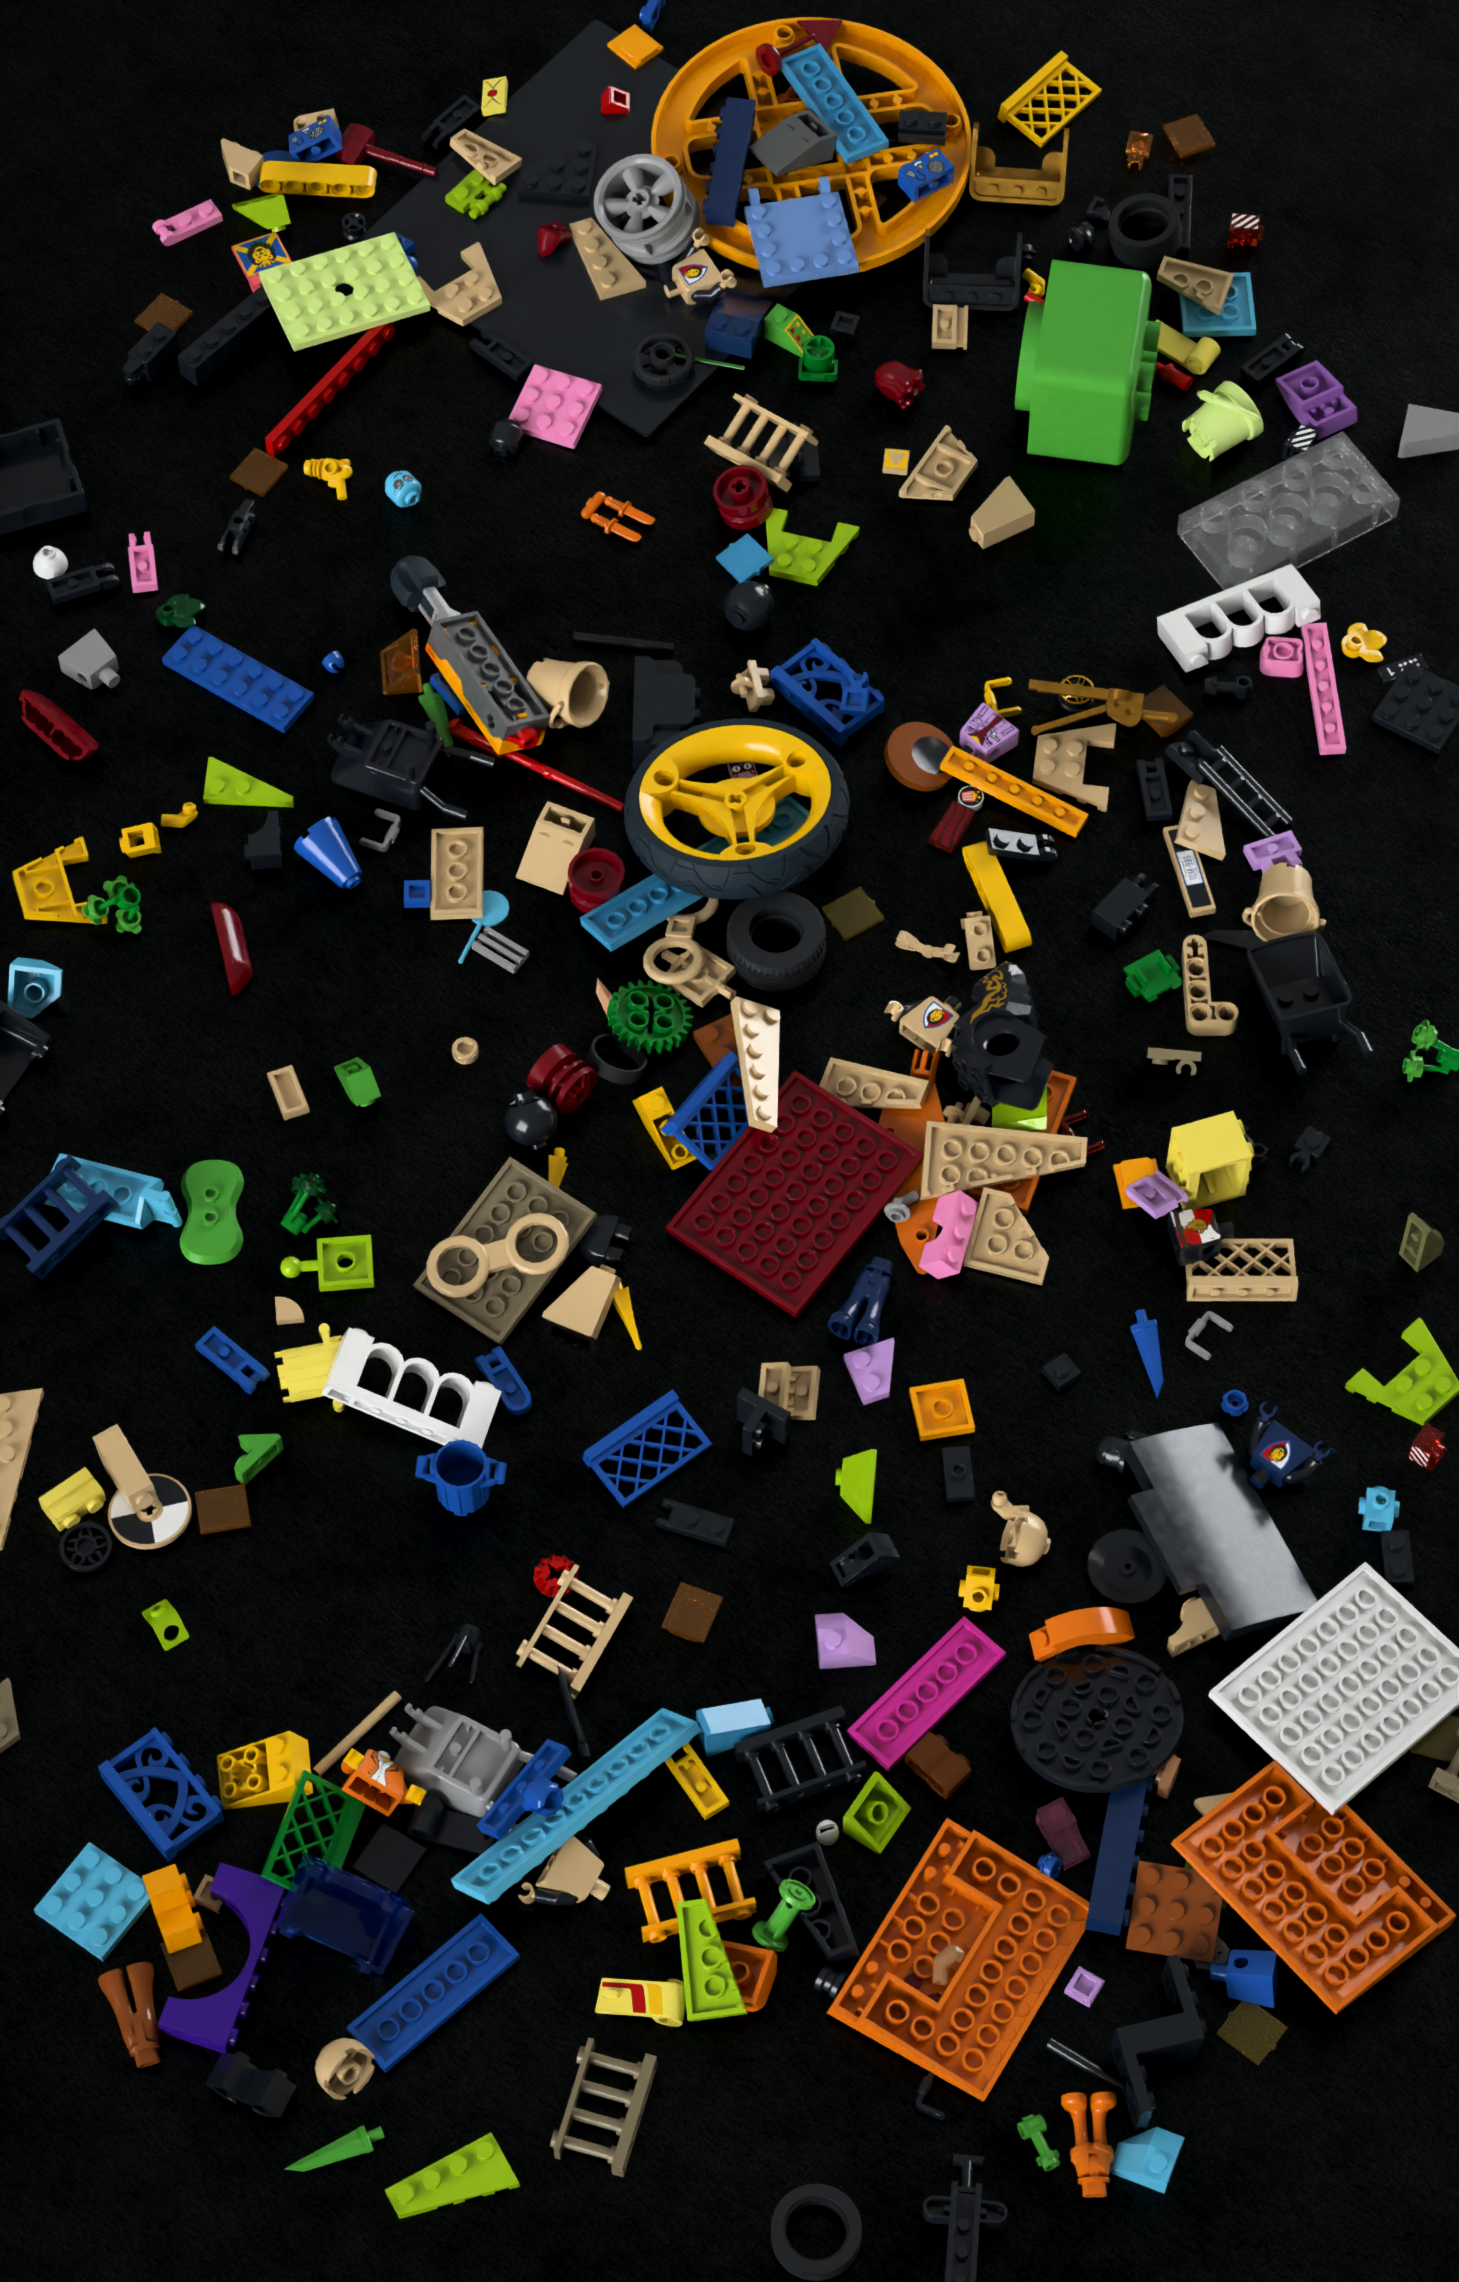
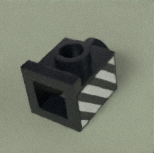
M1300 424L1296 433L1292 432L1288 440L1284 442L1282 459L1305 467L1316 448L1319 431L1310 426Z

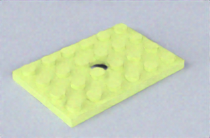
M395 232L259 272V279L294 351L430 311V303ZM345 283L351 285L354 289L351 295L344 296L343 293L336 292L335 288Z

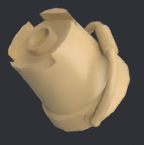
M543 658L544 662L537 661L533 664L528 672L526 682L547 712L551 713L548 727L561 729L571 724L583 728L589 727L597 721L605 708L610 684L607 674L601 665L590 661L572 663Z
M1278 863L1264 871L1255 904L1251 908H1245L1242 914L1243 921L1251 926L1256 935L1264 942L1303 932H1321L1326 925V920L1320 919L1319 908L1313 897L1312 879L1308 871L1300 865L1295 864L1294 868L1286 867L1287 863Z

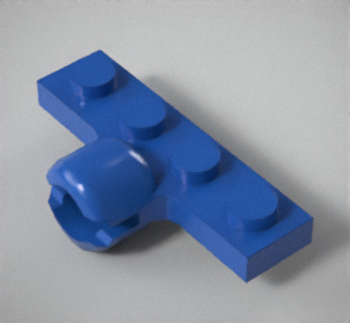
M547 1739L478 1822L477 1827L484 1834L501 1840L526 1811H532L542 1816H551L558 1812L564 1800L563 1791L558 1787L557 1783L550 1780L572 1754L568 1747Z

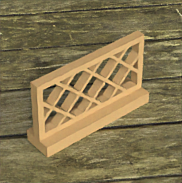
M1222 1239L1221 1248H1229L1234 1253L1228 1258L1221 1254L1215 1256L1214 1258L1221 1262L1215 1269L1205 1263L1208 1259L1185 1265L1187 1301H1296L1298 1276H1296L1293 1239ZM1248 1248H1256L1261 1253L1252 1258L1244 1251ZM1275 1248H1287L1288 1253L1280 1258L1272 1251ZM1238 1256L1248 1262L1242 1269L1232 1263ZM1266 1256L1275 1262L1269 1269L1259 1263ZM1200 1267L1208 1275L1193 1276L1192 1272ZM1225 1267H1227L1231 1271H1233L1235 1275L1222 1276L1219 1273ZM1254 1267L1263 1274L1261 1276H1249L1247 1272ZM1282 1267L1290 1276H1277L1274 1272Z

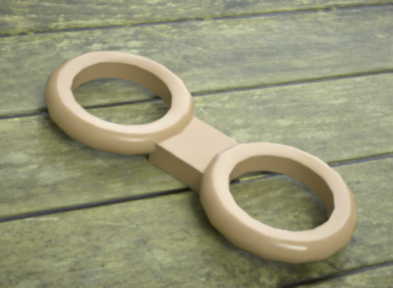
M708 898L706 906L696 913H676L666 919L668 921L666 937L656 940L647 948L643 956V967L649 977L659 983L674 985L690 981L701 972L705 964V953L700 944L693 940L696 925L707 921L715 914L719 906V899ZM668 948H684L694 956L692 964L680 972H664L654 964L656 956Z
M544 1213L528 1214L518 1219L509 1228L506 1239L485 1245L467 1236H451L439 1242L430 1252L426 1263L427 1277L432 1287L438 1292L456 1298L466 1297L478 1291L486 1282L490 1273L511 1267H516L519 1271L531 1275L546 1274L556 1269L565 1259L569 1249V1236L564 1225L554 1216ZM532 1225L547 1226L557 1235L558 1245L554 1254L543 1262L531 1263L525 1261L517 1253L516 1243L519 1235ZM463 1247L470 1249L479 1259V1268L475 1277L470 1282L457 1286L447 1284L440 1279L438 1264L441 1257L453 1248Z

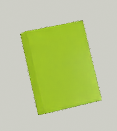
M874 1771L843 1816L842 1832L874 1852L881 1854L911 1810V1807L879 1772Z

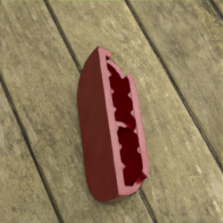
M22 690L19 701H22V712L24 715L21 716L22 720L60 756L67 760H83L96 752L98 744L95 739L55 703L33 691Z
M211 902V910L231 995H236L243 991L242 988L253 976L242 923L239 915L232 907L220 902Z

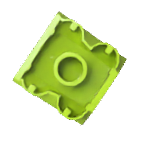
M1047 1084L1038 1107L1033 1111L999 1103L994 1108L992 1107V1128L1042 1133L1046 1129Z

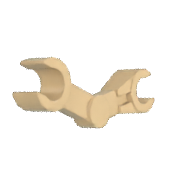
M901 930L896 938L895 945L899 948L910 951L916 950L927 958L942 957L948 962L955 963L960 955V952H953L956 948L953 944H946L944 948L924 945L906 931Z

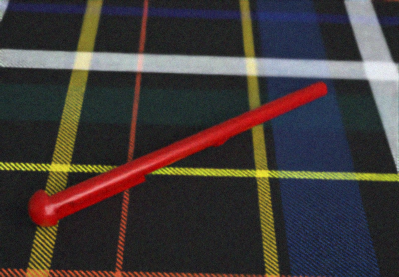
M455 718L449 722L448 731L453 737L456 736L501 759L505 756L543 774V777L548 780H554L620 813L624 812L625 803L518 751L497 755L483 734L462 725L463 719Z

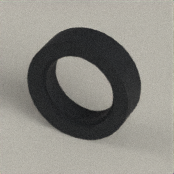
M825 2184L803 2185L786 2194L775 2208L771 2220V2244L776 2258L791 2274L811 2281L831 2279L843 2273L854 2262L859 2252L862 2235L859 2212L852 2200L837 2188ZM821 2205L828 2207L840 2216L845 2225V2241L841 2248L830 2257L824 2259L803 2257L791 2247L787 2239L786 2228L789 2220L798 2210L806 2206Z

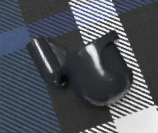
M1130 1430L1124 1433L1123 1439L1115 1436H1106L1098 1443L1096 1458L1101 1465L1117 1468L1118 1473L1123 1474L1124 1467L1127 1466V1461L1123 1454L1126 1446L1130 1441L1145 1438L1149 1435Z

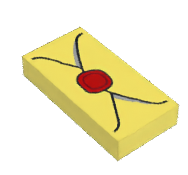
M506 76L483 80L481 106L483 116L506 112L508 90Z

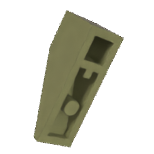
M1412 1212L1408 1216L1399 1254L1416 1272H1419L1442 1254L1445 1242L1442 1235L1436 1229H1432Z

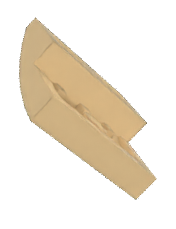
M788 1362L762 1363L758 1395L791 1412V1420H815L820 1369L818 1366L791 1367Z

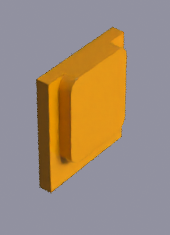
M636 24L607 43V47L635 70L663 51V46Z
M1148 1157L1125 1160L1120 1164L1113 1165L1123 1209L1140 1207L1127 1196L1125 1187L1147 1175L1149 1177L1154 1176V1171L1158 1170L1156 1159Z

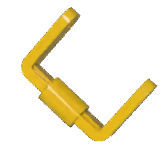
M1010 677L987 681L984 687V698L987 706L1003 718L1019 715L1022 712L1020 707L997 709V702L991 689L1010 685L1012 683Z

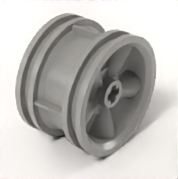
M636 154L621 159L605 172L595 190L594 210L599 223L611 236L620 251L635 262L658 264L673 259L688 247L693 240L694 230L698 229L700 214L695 197L683 183L674 167L659 156ZM674 191L671 208L659 205L660 196ZM627 212L631 218L622 231L620 230L621 216ZM653 217L658 222L652 228L643 231V219Z

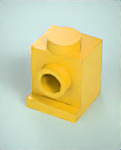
M152 822L121 829L123 837L119 838L122 852H126L130 858L152 853H162L158 830ZM143 839L144 845L137 846V842Z

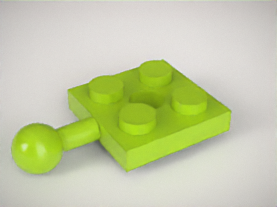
M371 1235L317 1239L318 1260L300 1261L298 1258L290 1256L286 1257L280 1265L282 1274L288 1278H295L301 1272L318 1271L320 1292L374 1288ZM345 1258L353 1261L352 1265L347 1268H342L338 1265L339 1261Z

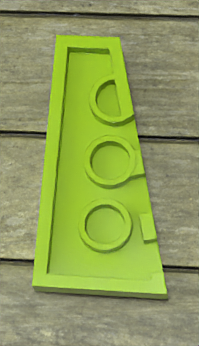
M704 1898L676 1902L687 2020L693 2022L748 2014L708 1901Z
M492 2132L385 2189V2193L399 2219L435 2210L439 2206L465 2202L469 2198L495 2194V2191L507 2188L514 2189L520 2187V2183Z

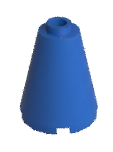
M327 817L318 821L307 829L310 834L305 839L302 836L298 838L294 845V850L342 889L356 887L361 882L362 871L339 822L335 817L333 820L331 817Z

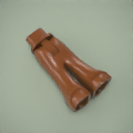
M138 1962L126 1967L137 2009L135 2013L129 2001L125 1977L121 1969L108 1971L98 1978L99 1986L114 2010L131 2057H135L137 2068H144L160 2062L158 2050L161 2048L159 2028L153 2003L154 1968L150 1962Z

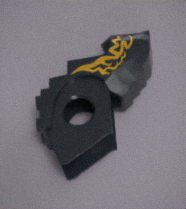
M1004 961L974 984L972 999L976 1005L954 1023L955 1030L960 1035L950 1043L953 1051L952 1063L957 1070L959 1076L957 1080L961 1088L965 1091H973L982 1103L986 1102L993 1108L1002 1103L1033 1111L1040 1103L1049 1076L1055 1065L1039 1055L1044 1042L1048 1038L1038 1031L1036 1009L1025 975L1012 962ZM992 1075L1015 1080L1018 1082L1012 1084H1000L992 1078Z

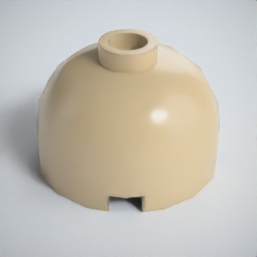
M1018 1508L1012 1513L1017 1515L1014 1521L1008 1520L1000 1544V1550H1006L1005 1557L1000 1558L1003 1563L1025 1567L1037 1562L1042 1554H1047L1051 1540L1047 1538L1048 1531L1045 1523L1037 1515Z
M340 2038L323 2047L316 2060L315 2072L317 2081L332 2098L346 2099L345 2094H348L352 2089L353 2093L356 2094L368 2083L375 2068L371 2063L372 2058L375 2059L374 2054L356 2039Z

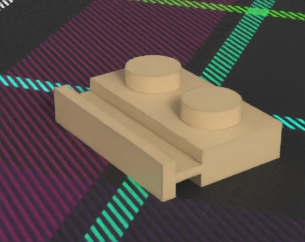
M933 304L932 349H956V347H963V350H967L968 305L960 308L957 305Z

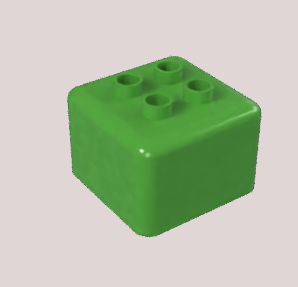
M1052 260L1045 302L1029 301L1019 358L1015 410L1030 412L1027 454L1109 465H1120L1127 459L1130 451L1134 420L1148 421L1151 388L1155 376L1161 322L1148 321L1152 284L1146 272Z

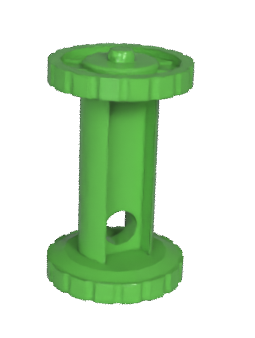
M783 1880L779 1886V1892L783 1898L771 1917L766 1922L758 1921L752 1928V1934L758 1943L774 1952H783L787 1948L789 1939L785 1933L800 1909L810 1910L816 1902L813 1892L803 1883L796 1880Z

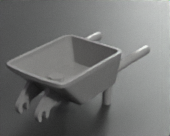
M408 1703L404 1709L417 1721V1724L409 1736L405 1732L400 1734L396 1727H392L389 1732L402 1745L394 1763L404 1769V1780L408 1786L414 1784L426 1790V1795L431 1794L439 1797L442 1800V1804L461 1814L481 1819L511 1784L523 1763H528L534 1756L531 1753L522 1751L519 1745L512 1741V1735L509 1730L504 1729L498 1734L464 1715L438 1706L430 1707L423 1713L419 1708L414 1710L412 1705ZM564 1766L555 1774L569 1783L577 1777V1773ZM514 1823L508 1832L515 1828L517 1824Z

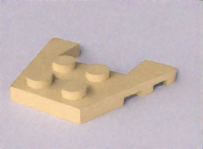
M479 242L461 251V258L472 270L438 290L433 291L420 276L417 277L430 306L437 309L439 314L461 326L467 325L502 304V296Z
M1112 723L1038 735L1032 784L1060 795L1065 793L1077 798V802L1082 804L1090 803L1097 806V810L1107 812L1109 787L1084 785L1083 776L1087 746L1114 748L1116 724Z

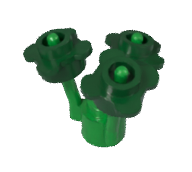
M301 1173L299 1175L300 1178L293 1177L291 1191L297 1195L280 1224L298 1236L301 1231L307 1234L311 1227L321 1219L326 1225L331 1221H334L336 1224L339 1223L334 1217L338 1213L335 1209V1204H331L328 1200L323 1203L318 1197L320 1192L326 1193L327 1191L322 1184L324 1181L313 1173H309L308 1176ZM311 1196L318 1197L319 1204L314 1207L318 1215L306 1223L305 1221L308 1217L300 1212L305 1201L310 1199Z

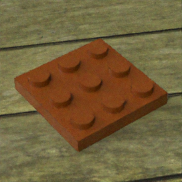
M1139 1861L1126 1949L1164 1956L1179 1954L1182 1959L1207 1963L1214 1962L1223 1897L1196 1870Z

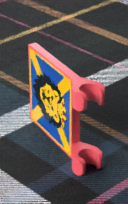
M276 232L231 246L252 292L261 287L260 271L292 262Z

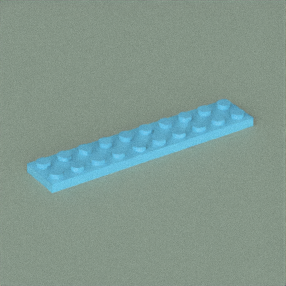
M661 1708L562 1789L564 1800L558 1812L551 1816H542L533 1812L501 1840L497 1841L451 1879L454 1888L488 1905L497 1900L503 1892L519 1882L535 1866L540 1865L547 1856L562 1847L569 1838L584 1829L596 1816L605 1812L613 1802L627 1794L629 1789L640 1780L649 1776L651 1771L662 1762L667 1761L679 1748L688 1744L701 1731L698 1723Z

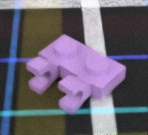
M1291 830L1244 845L1243 852L1253 871L1261 869L1263 874L1272 865L1283 861L1287 863L1286 867L1295 868V864L1302 867V862L1298 857L1301 856L1302 849Z

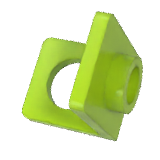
M167 1599L142 1612L143 1617L153 1627L164 1650L167 1651L189 1638V1634L180 1616ZM171 1625L177 1626L179 1628L177 1637L172 1640L166 1639L164 1637L165 1629Z

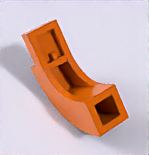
M1093 1607L1063 1613L1045 1620L1046 1626L1029 1634L1034 1658L1040 1662L1073 1647L1087 1644L1117 1647L1135 1638L1129 1613L1112 1607Z

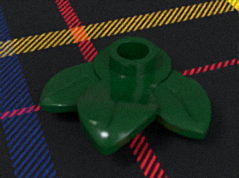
M178 594L171 597L166 604L156 610V617L164 626L193 627L196 626L193 616L206 609V605L198 599H189L188 594Z

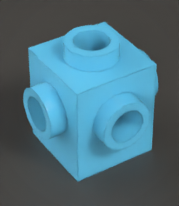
M1382 1486L1367 1487L1365 1498L1360 1497L1358 1514H1363L1362 1530L1391 1531L1394 1518L1399 1516L1400 1502L1395 1501L1394 1490H1388Z

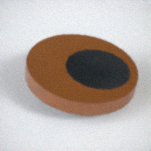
M922 722L906 723L893 731L886 742L884 757L889 771L900 783L917 791L928 792L944 787L952 778V775L939 769L942 760L953 745L945 733L930 724Z

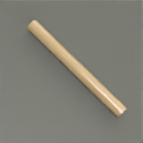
M393 1691L312 1769L318 1777H321L402 1699L396 1691Z

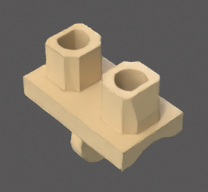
M748 660V668L736 675V680L731 683V689L733 693L740 694L741 698H746L749 712H757L760 705H771L775 694L772 688H762V685H767L769 681L768 668H758L756 660Z
M976 1096L971 1103L966 1104L963 1111L964 1105L960 1102H956L955 1106H946L943 1111L944 1117L948 1119L946 1123L970 1125L972 1122L977 1126H984L991 1113L980 1106L981 1101Z

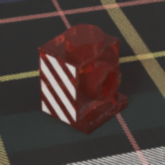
M1231 213L1228 247H1233V244L1257 246V240L1263 239L1264 226L1259 225L1260 215Z
M1426 1423L1412 1442L1408 1458L1432 1472L1447 1450L1445 1449L1446 1446L1443 1445L1445 1434Z

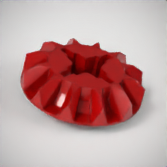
M552 1554L549 1558H542L534 1570L533 1578L536 1588L545 1596L555 1598L561 1586L557 1584V1578L550 1579V1569L555 1572L562 1571V1575L565 1569L569 1572L571 1571L574 1561L571 1562L565 1555L560 1557ZM578 1570L574 1575V1578H576L577 1580L579 1578ZM567 1587L563 1596L568 1595L573 1590Z

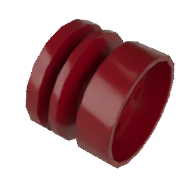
M557 1044L548 1049L537 1060L528 1075L526 1084L528 1088L534 1089L536 1095L549 1099L558 1113L567 1115L576 1110L588 1098L597 1082L598 1074L585 1061H577V1055L565 1045Z

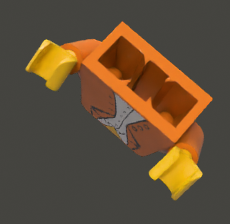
M351 1748L341 1764L342 1771L350 1774L342 1790L388 1817L398 1804L416 1803L420 1806L427 1793L426 1790L414 1784H411L408 1789L404 1780V1769L391 1761L389 1754L384 1751L376 1752L368 1749L363 1756Z

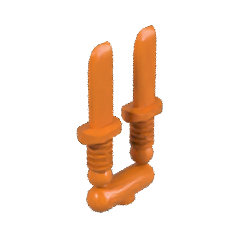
M601 491L588 499L586 506L581 512V516L584 519L590 518L593 523L605 528L604 532L609 535L611 532H614L635 542L642 538L640 534L618 524V519L616 518L609 520L595 513L603 501L605 505L618 511V516L622 518L627 515L648 525L653 524L655 521L652 516L632 507L631 502L627 501L624 504L610 496L606 497L605 493Z

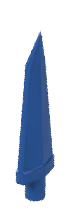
M1140 1309L1135 1312L1137 1324L1130 1326L1155 1395L1158 1398L1164 1382L1158 1323L1156 1319L1148 1320L1146 1310Z

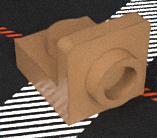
M1175 1754L1157 1773L1154 1784L1158 1785L1157 1796L1168 1799L1180 1770L1181 1759Z

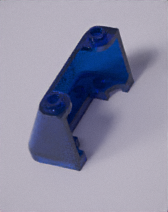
M304 1853L276 1925L280 1928L279 1933L290 1939L305 1935L352 1957L358 1963L356 1968L368 1975H372L374 1972L383 1975L414 1911L405 1899L318 1857Z

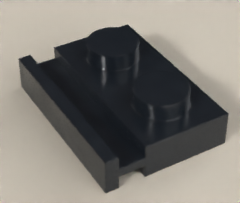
M900 110L897 143L945 146L947 113Z

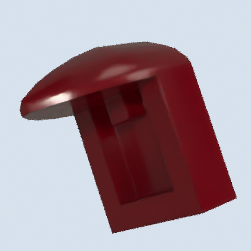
M555 221L541 225L537 235V247L541 257L550 255L557 248L558 244L569 241L572 232L564 229L565 226Z

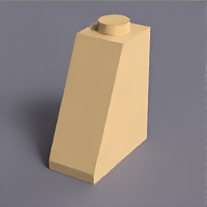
M1010 476L1000 483L971 516L969 534L972 540L978 542L982 549L1034 526L1035 510Z
M601 1264L600 1268L591 1266L543 1312L542 1317L597 1340L621 1278L615 1275L616 1270L603 1264Z
M117 1424L92 1437L106 1473L134 1514L159 1501L153 1483Z

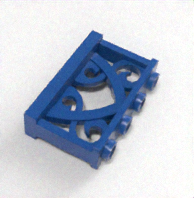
M814 638L808 646L780 667L777 665L770 671V685L839 747L847 742L848 737L878 714L880 715L884 712L883 694L878 689H873L869 684L865 687L869 688L870 691L867 715H850L854 718L845 725L843 721L847 715L841 714V702L833 699L820 701L815 699L817 694V684L815 681L841 684L843 694L844 687H851L848 676L850 671H853L843 658L839 659L826 643H821L817 638ZM811 658H816L823 665L817 666L813 662L812 671H808L805 664ZM800 667L801 673L790 676L791 673ZM854 672L856 681L863 678L861 674ZM807 682L810 683L811 688H812V689H811L810 691H808V692L803 688V687H808ZM833 706V711L830 712L828 709H826V707Z
M154 1727L148 1734L110 1761L106 1760L99 1765L98 1769L101 1778L167 1862H169L184 1847L217 1823L224 1821L222 1814L224 1806L216 1795L210 1797L205 1790L207 1785L198 1773L195 1776L188 1769L191 1765L182 1753L177 1755L171 1748L174 1744L167 1733L163 1732L160 1734L156 1727ZM156 1748L161 1751L162 1758L160 1760H153L151 1754L148 1758L149 1766L143 1767L141 1760L146 1750ZM135 1759L137 1768L117 1773V1771ZM169 1761L175 1767V1769L167 1767ZM149 1778L167 1779L178 1783V1796L174 1809L164 1804H154L146 1808L142 1805L150 1794ZM139 1779H143L144 1790L139 1793L134 1792L132 1788L135 1785H140ZM189 1786L196 1795L189 1796ZM197 1803L202 1804L206 1808V1815L200 1821H190L184 1818L185 1812L191 1816L199 1814L192 1809ZM158 1812H165L171 1815L170 1819L166 1815H164L162 1821L155 1819V1815ZM180 1823L189 1828L172 1841L170 1840Z

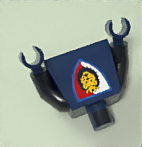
M1268 1401L1263 1402L1260 1405L1262 1416L1257 1418L1249 1435L1248 1454L1251 1457L1250 1466L1255 1470V1473L1250 1477V1482L1256 1488L1263 1489L1269 1481L1282 1488L1286 1484L1293 1485L1309 1480L1321 1466V1460L1323 1458H1330L1334 1454V1449L1329 1448L1325 1454H1322L1321 1448L1326 1444V1441L1317 1442L1313 1449L1274 1419L1270 1423L1269 1418L1274 1417L1278 1413V1407L1275 1406L1273 1412L1269 1415L1265 1412V1406Z

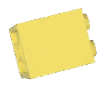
M1234 1111L1172 1128L1166 1169L1171 1181L1187 1194L1188 1202H1180L1183 1209H1198L1245 1195L1247 1184H1249V1171L1252 1170L1251 1161L1254 1158V1149L1250 1142H1246L1243 1123L1240 1119L1237 1120Z

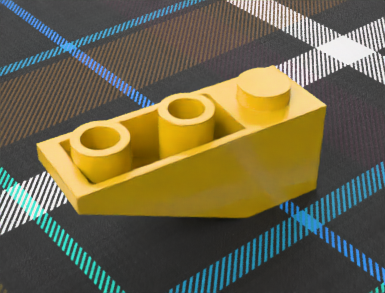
M662 1086L633 1100L644 1126L672 1171L697 1159L672 1134L667 1137L660 1130L674 1114V1110Z

